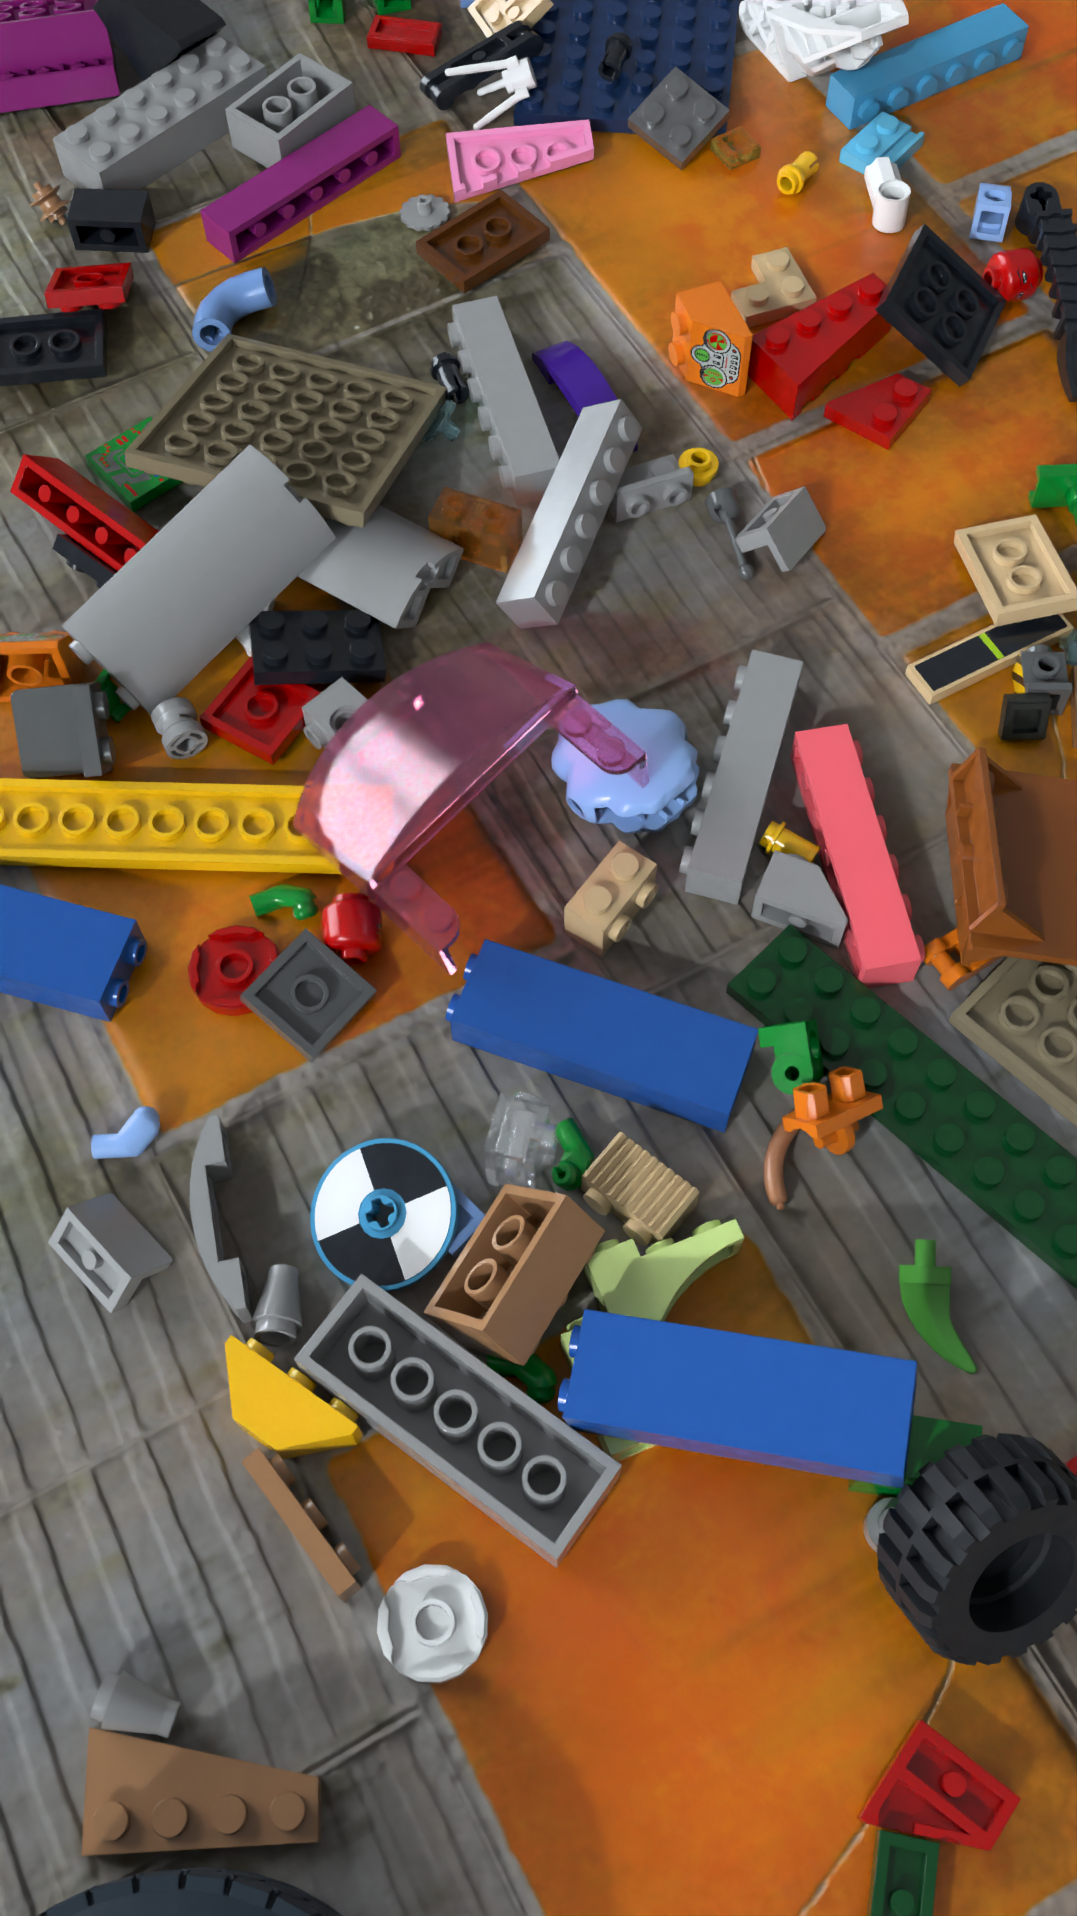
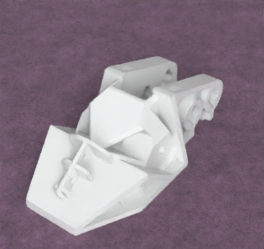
M744 0L739 6V20L742 30L789 82L806 77L807 75L814 77L835 68L845 71L857 70L867 64L879 50V47L883 45L881 35L909 24V14L903 0Z

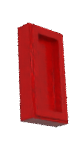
M375 15L367 35V45L371 49L435 57L442 37V23Z

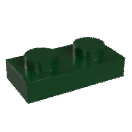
M876 1830L867 1916H933L939 1843L884 1830Z

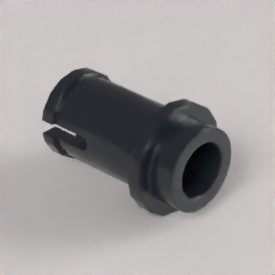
M621 32L609 36L605 42L606 52L598 67V72L606 81L613 82L614 77L616 80L619 79L624 62L632 54L631 40L626 34Z
M443 352L432 359L431 376L441 386L447 387L445 397L448 404H455L452 394H454L457 404H461L468 399L469 388L459 371L460 362L458 358L451 353Z

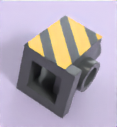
M1043 644L1034 645L1026 651H1020L1012 670L1014 694L1048 693L1052 699L1049 715H1062L1073 691L1072 683L1068 681L1065 652H1052L1051 647Z

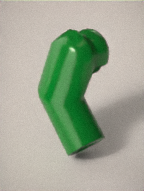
M281 884L249 896L257 917L285 907H292L294 916L298 920L313 917L318 912V907L314 902L316 896L308 888Z
M487 1354V1366L502 1377H518L527 1386V1396L538 1404L548 1403L554 1398V1385L558 1382L555 1371L537 1354H531L524 1366Z

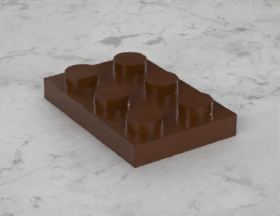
M499 190L417 240L416 251L422 259L465 294L550 240V228L504 191Z

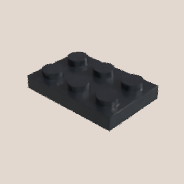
M103 309L0 318V387L107 377L106 318Z
M359 609L261 611L248 624L254 685L334 683L341 677L348 683L385 682L386 665L379 621Z

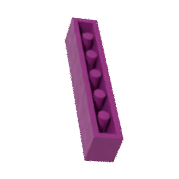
M369 104L201 209L200 212L207 241L232 262L236 263L400 158L398 125Z

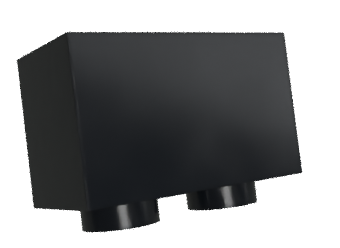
M75 188L66 217L75 250L148 253L156 224L148 191Z

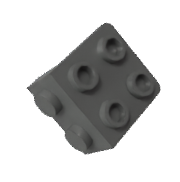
M100 681L19 689L11 694V705L24 776L33 779L84 773V777L101 776L113 770V763L116 762V749L113 738L111 736L108 737L106 719L109 718V702L106 692L101 689Z

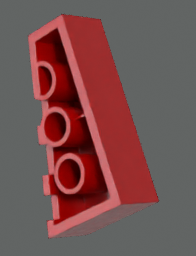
M872 272L754 334L752 337L748 376L793 421L801 413L802 407L809 400L814 401L823 393L824 386L834 377L836 379L840 378L855 358L860 359L890 332L891 324L875 310L887 285Z

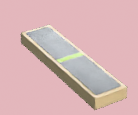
M1062 613L997 627L993 624L909 664L905 675L926 702L931 705L1015 664L1020 651H1026L1028 648L1040 644L1050 647L1069 638L1074 627Z

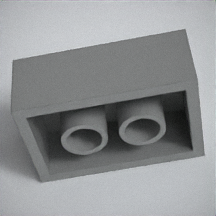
M298 53L225 109L232 147L269 168L356 113L353 82Z

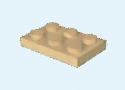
M1036 514L955 530L954 545L996 627L1077 610V587Z

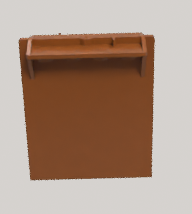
M978 747L962 764L952 763L948 770L949 783L945 819L961 965L970 966L972 962L1005 956L1077 966V780L1007 771L987 756L986 748Z

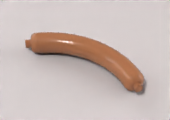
M783 1121L779 1123L769 1141L764 1160V1184L770 1205L777 1206L778 1210L785 1209L784 1203L788 1199L784 1184L786 1153L793 1138L800 1130L784 1131Z

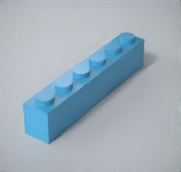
M1004 3L875 55L867 64L857 70L845 71L841 69L831 73L825 106L849 130L872 121L882 111L887 114L1020 59L1029 26Z

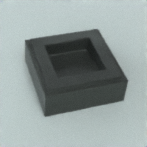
M1004 694L998 735L1001 741L1045 739L1052 703L1049 694Z

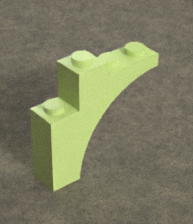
M736 1218L721 1224L719 1219L705 1222L692 1231L693 1236L676 1243L672 1238L658 1241L645 1250L646 1255L640 1256L633 1238L619 1243L618 1239H611L598 1244L595 1247L591 1260L584 1266V1273L601 1312L665 1322L667 1315L677 1300L695 1280L722 1260L740 1252L744 1235ZM583 1317L571 1322L566 1327L568 1332L561 1334V1349L571 1372L574 1358H571L569 1355L570 1337L573 1327L575 1325L581 1326ZM598 1435L604 1452L617 1462L656 1446L654 1444Z

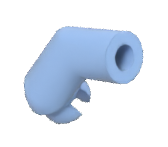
M149 1106L139 1107L119 1133L93 1135L91 1140L93 1158L140 1156L160 1130V1116L158 1112Z

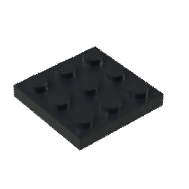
M924 224L914 232L875 310L960 387L970 380L1007 300Z

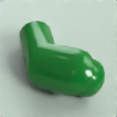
M568 1118L553 1128V1132L562 1146L564 1154L558 1167L554 1166L552 1169V1179L562 1189L573 1191L581 1186L582 1175L593 1163L594 1153L575 1119Z

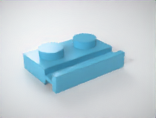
M882 111L841 149L839 162L864 175L866 166L871 165L876 158L889 157L890 161L897 164L899 169L923 146L925 133L922 131L918 134L912 132V126Z

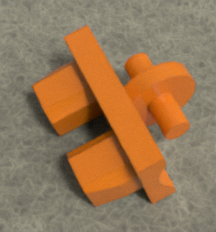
M846 1066L829 1072L828 1076L831 1087V1094L829 1095L827 1094L826 1085L816 1082L804 1083L792 1089L795 1111L782 1116L784 1131L792 1132L796 1129H802L813 1138L817 1148L822 1149L826 1147L835 1155H843L853 1149L855 1145V1132L859 1130L857 1121L883 1109L881 1094L865 1090L862 1070Z

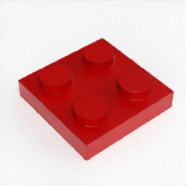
M131 262L56 268L44 292L48 309L60 308L61 312H75L88 305H98L100 309H113L121 306V303L126 302L134 279Z
M250 656L199 718L204 729L274 765L306 726L302 707L321 692L306 684L254 685L252 657Z

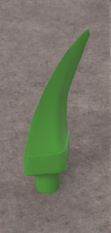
M915 1239V1265L899 1264L900 1293L906 1313L922 1339L938 1355L955 1367L969 1374H974L977 1372V1366L960 1340L950 1319L952 1267L936 1266V1240Z

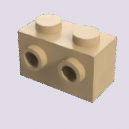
M618 841L564 907V933L603 957L614 942H619L625 936L631 926L632 919L641 908L645 909L654 899L659 885L655 883L657 864L621 841Z

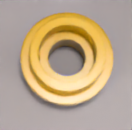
M705 448L688 449L681 454L678 461L680 469L685 467L691 468L694 473L693 486L696 487L710 483L718 472L719 461L717 456Z

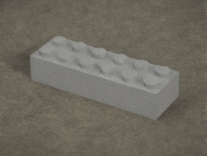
M220 34L209 38L205 43L180 56L179 59L153 73L143 82L126 90L116 99L99 107L92 114L55 136L53 142L63 175L79 188L140 191L227 134L229 127L225 109L267 78L266 66Z
M363 1274L357 1278L294 1358L301 1373L312 1380L317 1386L330 1396L348 1405L359 1415L360 1419L555 1568H558L620 1478L622 1465Z

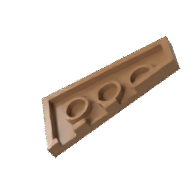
M89 1727L81 1856L321 1842V1777Z

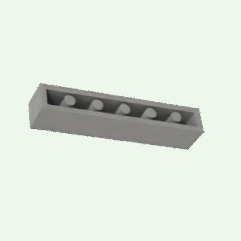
M492 296L452 305L453 322L447 324L450 343L452 347L458 346L459 348L457 357L460 362L462 375H469L467 379L469 395L472 403H479L478 418L483 432L489 431L490 436H488L489 450L493 461H500L499 476L503 490L510 489L515 505L542 500L560 459L498 297Z
M622 399L582 409L500 591L496 604L519 629L557 625L561 619L643 429Z
M752 649L748 665H739L733 691L740 693L737 701L730 699L728 701L723 725L729 727L727 737L718 735L712 761L719 762L716 773L707 772L702 790V797L708 799L705 810L696 809L690 833L697 836L694 847L685 846L679 872L687 874L684 892L738 905L797 693L804 661Z

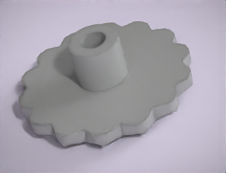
M420 194L417 197H411L408 202L402 204V209L399 211L401 222L405 223L407 228H412L416 231H431L432 229L439 228L442 224L448 222V217L451 215L449 204L444 202L442 197H435L433 194Z

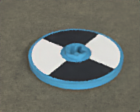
M382 1138L369 1140L342 1153L322 1175L311 1203L310 1226L313 1242L325 1265L346 1283L353 1285L357 1278L363 1274L386 1292L400 1290L427 1277L436 1269L448 1253L458 1225V1199L450 1175L440 1161L425 1149L400 1139ZM381 1203L394 1208L395 1211L388 1216L389 1224L387 1226L374 1221L373 1218L380 1213L379 1204Z

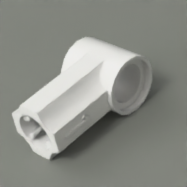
M878 157L871 165L866 166L864 173L865 183L874 209L872 225L880 232L895 233L902 230L905 226L911 188L901 180L897 164L892 163L889 157Z

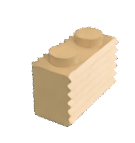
M619 1132L585 1171L581 1179V1190L585 1192L583 1198L586 1203L603 1216L611 1212L625 1223L623 1226L625 1233L631 1239L633 1238L636 1243L644 1247L649 1243L654 1244L671 1238L697 1206L700 1193L696 1187L691 1186L688 1181L683 1180L680 1175L675 1174L672 1169L667 1168L664 1163L659 1162L656 1157L651 1156L648 1151L643 1150L640 1145L635 1144L632 1139L627 1138L622 1132Z

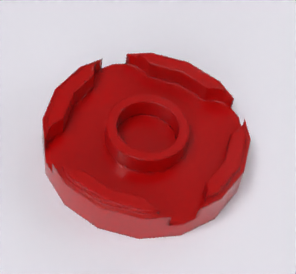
M234 925L217 929L208 935L209 939L203 942L201 946L198 944L191 954L188 965L190 986L202 1005L217 1014L239 1016L253 1013L252 1010L240 1001L241 994L280 955L279 949L273 941L264 936L263 932L254 927Z

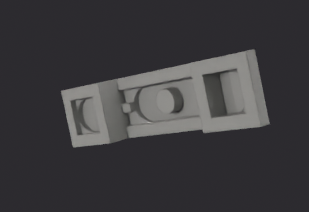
M219 1115L208 1117L203 1127L192 1162L190 1177L191 1220L197 1246L210 1277L232 1311L243 1323L251 1322L253 1318L247 1271L239 1257L228 1260L224 1258L214 1182L234 1177L227 1131Z

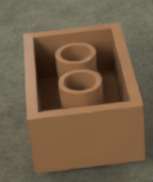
M505 1184L423 1313L463 1347L524 1366L530 1355L540 1345L541 1337L556 1312L566 1302L568 1292L583 1267L591 1260L595 1247L605 1230L566 1194Z

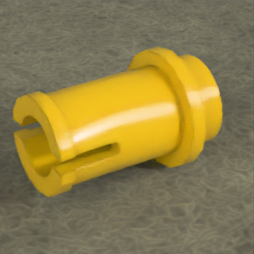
M805 151L792 164H787L779 170L777 186L782 193L787 195L797 194L802 190L804 182L819 169V163H815L809 168L818 159L816 155L810 151Z
M775 821L770 823L759 842L761 846L766 848V854L769 855L776 850L785 854H797L807 859L810 863L814 862L817 857L815 855L819 853L821 846L815 845L787 829V823L784 821L781 824Z

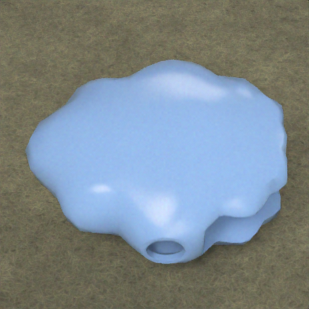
M613 699L601 704L579 705L568 710L560 721L558 742L551 757L552 769L561 780L567 783L566 801L573 812L580 818L594 824H614L625 834L659 833L669 823L678 819L683 811L692 805L697 796L696 781L699 775V767L696 761L698 752L687 742L688 733L685 724L671 710L639 708L628 699Z

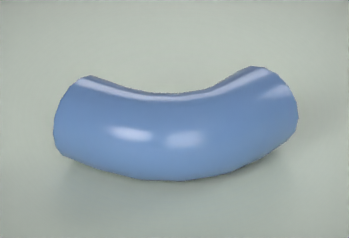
M262 267L228 278L216 286L200 302L192 329L193 339L199 347L212 352L228 333L232 334L233 326L237 321L248 314L276 306V291L269 271Z

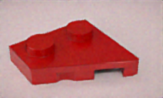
M897 373L829 401L825 405L823 417L889 450L929 402L932 390Z
M917 1720L856 1818L863 1824L991 1851L1021 1798L923 1720Z

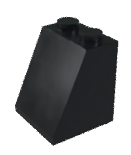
M98 0L93 6V9L143 81L153 73L162 70L179 59L180 56L205 43L209 38L216 36L226 25L223 18L201 0Z

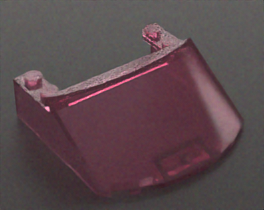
M490 643L468 646L431 659L399 676L367 700L342 725L318 758L305 783L298 802L293 826L451 976L458 969L448 948L459 936L460 920L455 910L415 874L406 863L549 726L555 729L602 771L613 775L627 773L642 788L649 783L646 752L577 694L576 685Z

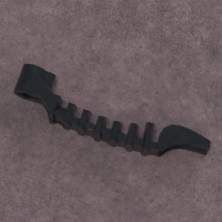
M1036 182L1029 185L1025 190L1015 218V226L1020 233L1028 236L1029 242L1035 245L1037 251L1042 252L1041 263L1043 266L1048 267L1044 277L1045 281L1052 283L1048 292L1049 298L1057 300L1051 312L1052 318L1060 319L1053 333L1054 339L1060 341L1057 352L1058 371L1069 402H1076L1077 224L1072 223V209L1061 208L1056 189L1050 184Z

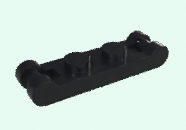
M517 20L426 74L420 82V90L427 98L432 100L438 109L447 110L453 105L455 97L465 91L476 88L480 82L506 69L446 76V69L505 60L515 55L518 60L525 55L535 57L543 49V39L536 32L531 31L525 22Z

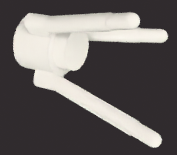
M515 55L505 60L464 65L445 70L446 76H455L507 68V70L502 71L503 79L479 88L477 94L483 96L506 87L509 94L513 92L515 94L476 122L473 126L474 130H480L517 102L530 97L529 90L537 87V81L528 57L518 60Z

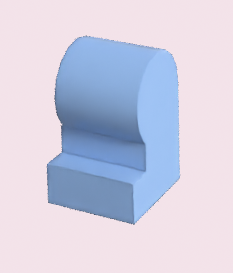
M980 183L970 229V239L1002 243L1011 209V186Z

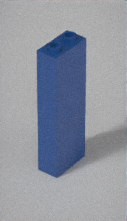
M0 884V992L111 1022L116 1008H121L129 993L128 981L135 966L139 967L146 955L147 942L137 921Z
M487 939L484 940L478 955L474 953L470 955L463 975V979L467 982L461 995L455 993L452 996L446 1012V1020L450 1022L453 1041L725 1133L758 1035L757 1028Z
M584 1309L581 1326L575 1325L573 1327L569 1343V1355L571 1358H574L570 1379L564 1378L561 1383L558 1396V1410L563 1412L562 1418L575 1431L896 1488H903L905 1486L918 1378L917 1361Z

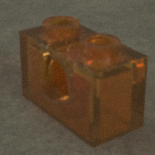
M444 486L428 516L429 531L464 548L461 559L508 573L523 542L521 509Z

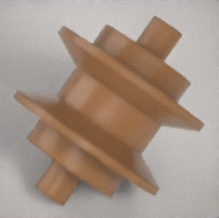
M40 181L34 183L33 185L37 192L32 195L35 201L30 204V207L39 206L43 215L40 221L42 222L47 218L50 223L56 219L60 225L66 223L67 221L63 214L68 211L65 205L71 202V200L60 199L57 194L60 184L53 188L50 183L43 187Z

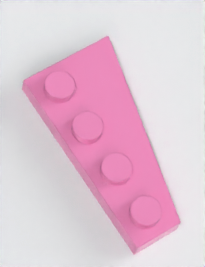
M589 119L446 133L454 202L594 159V145Z

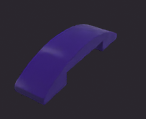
M564 341L532 353V360L548 384H557L578 417L584 407L617 400L611 387L596 365L572 342ZM637 442L633 449V452L638 451Z

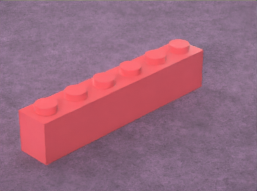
M848 724L795 732L790 759L815 844L821 846L818 854L825 878L848 919L843 939L854 977L868 988L913 981L921 962H924L925 959L924 944L919 934L914 935L910 923L912 918L911 903L908 895L901 894L897 882L899 879L898 862L894 854L888 853L885 844L887 838L886 824L882 815H876L873 806L875 798L873 783L870 777H864L861 768L863 762L861 745L858 740L852 739Z

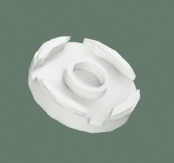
M424 1564L404 1572L394 1582L395 1584L389 1588L378 1609L377 1634L383 1654L399 1673L419 1683L441 1684L463 1675L478 1660L488 1636V1612L481 1591L466 1575L447 1565Z

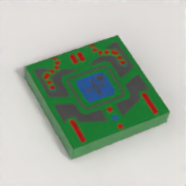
M151 416L85 455L87 465L132 512H135L183 482L161 475H150L144 471L126 467L124 452L152 421L153 418Z

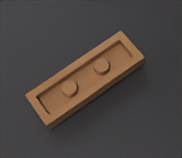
M258 1447L244 1458L241 1463L336 1595L345 1603L362 1589L353 1577L362 1568L342 1541L332 1548L321 1530L329 1523L310 1497L300 1504L289 1486L297 1481V1479L278 1454L268 1460Z

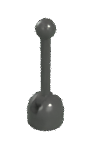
M724 487L711 492L705 499L707 512L714 522L725 524L740 566L738 576L742 580H750L754 576V568L747 563L744 553L741 552L735 541L737 532L733 520L736 519L740 511L738 496L733 488Z

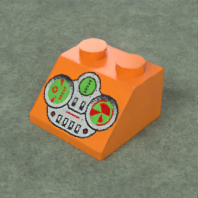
M717 281L676 293L675 311L671 313L673 341L668 346L672 364L675 367L679 366L686 381L736 397L745 395L753 334L722 282Z
M8 632L0 634V702H11V694L19 689L78 684L82 682L84 662L69 648L68 645L74 640L67 632Z

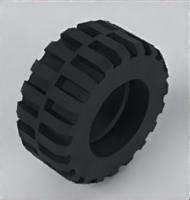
M998 1433L997 1438L990 1435L972 1438L970 1445L964 1447L957 1444L944 1451L945 1457L935 1464L932 1461L928 1462L919 1470L920 1477L912 1485L906 1483L897 1495L899 1502L895 1508H889L883 1520L885 1533H880L878 1538V1572L880 1580L885 1585L889 1595L933 1652L943 1658L966 1665L975 1666L977 1661L991 1665L1000 1663L1002 1657L1007 1655L1016 1658L1028 1652L1027 1647L1036 1642L1044 1643L1054 1636L1053 1630L1063 1622L1067 1625L1077 1615L1075 1610L1077 1608V1477L1042 1442L1031 1437L1009 1433Z

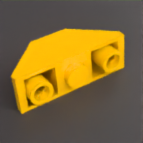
M232 1335L225 1342L232 1417L243 1431L276 1455L278 1454L283 1460L356 1446L360 1443L364 1435L359 1425L355 1423L359 1415L348 1405L333 1397L329 1404L312 1393L317 1387L312 1380L291 1367L287 1374L271 1363L275 1355L253 1338H250L246 1344Z

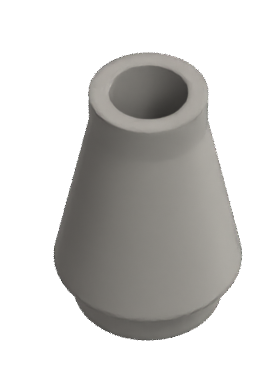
M277 1264L271 1266L268 1270L267 1281L251 1320V1327L255 1330L254 1338L262 1344L276 1347L292 1345L296 1342L297 1334L303 1329L298 1286L299 1270L293 1266Z
M125 1670L122 1671L121 1675L107 1671L95 1698L89 1718L102 1722L101 1729L154 1734L169 1738L181 1702L166 1697Z

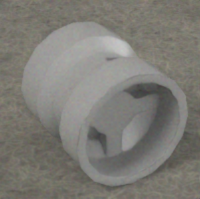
M170 698L161 702L152 711V722L156 731L163 735L161 739L167 755L172 759L190 758L201 752L207 745V734L202 724L196 721L197 713L192 702L187 698Z

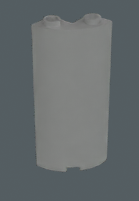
M250 444L62 625L63 629L74 640L68 645L69 648L85 664L89 665L94 660L106 670L120 686L115 693L133 711L140 706L148 714L152 715V711L157 705L165 700L174 698L336 539L325 520L306 497L303 499L299 497L298 493L289 486L288 482L290 479L266 456Z
M378 505L364 528L347 526L339 521L323 518L336 539L298 577L395 629L412 628L417 625L430 588L450 587L464 548Z

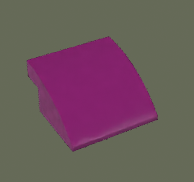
M98 0L0 1V113L120 96L113 38L93 9Z

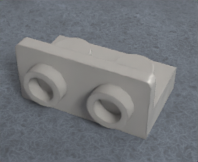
M674 454L625 468L608 508L617 523L630 518H638L646 513L669 506H677L691 500L694 473L690 467L681 468Z

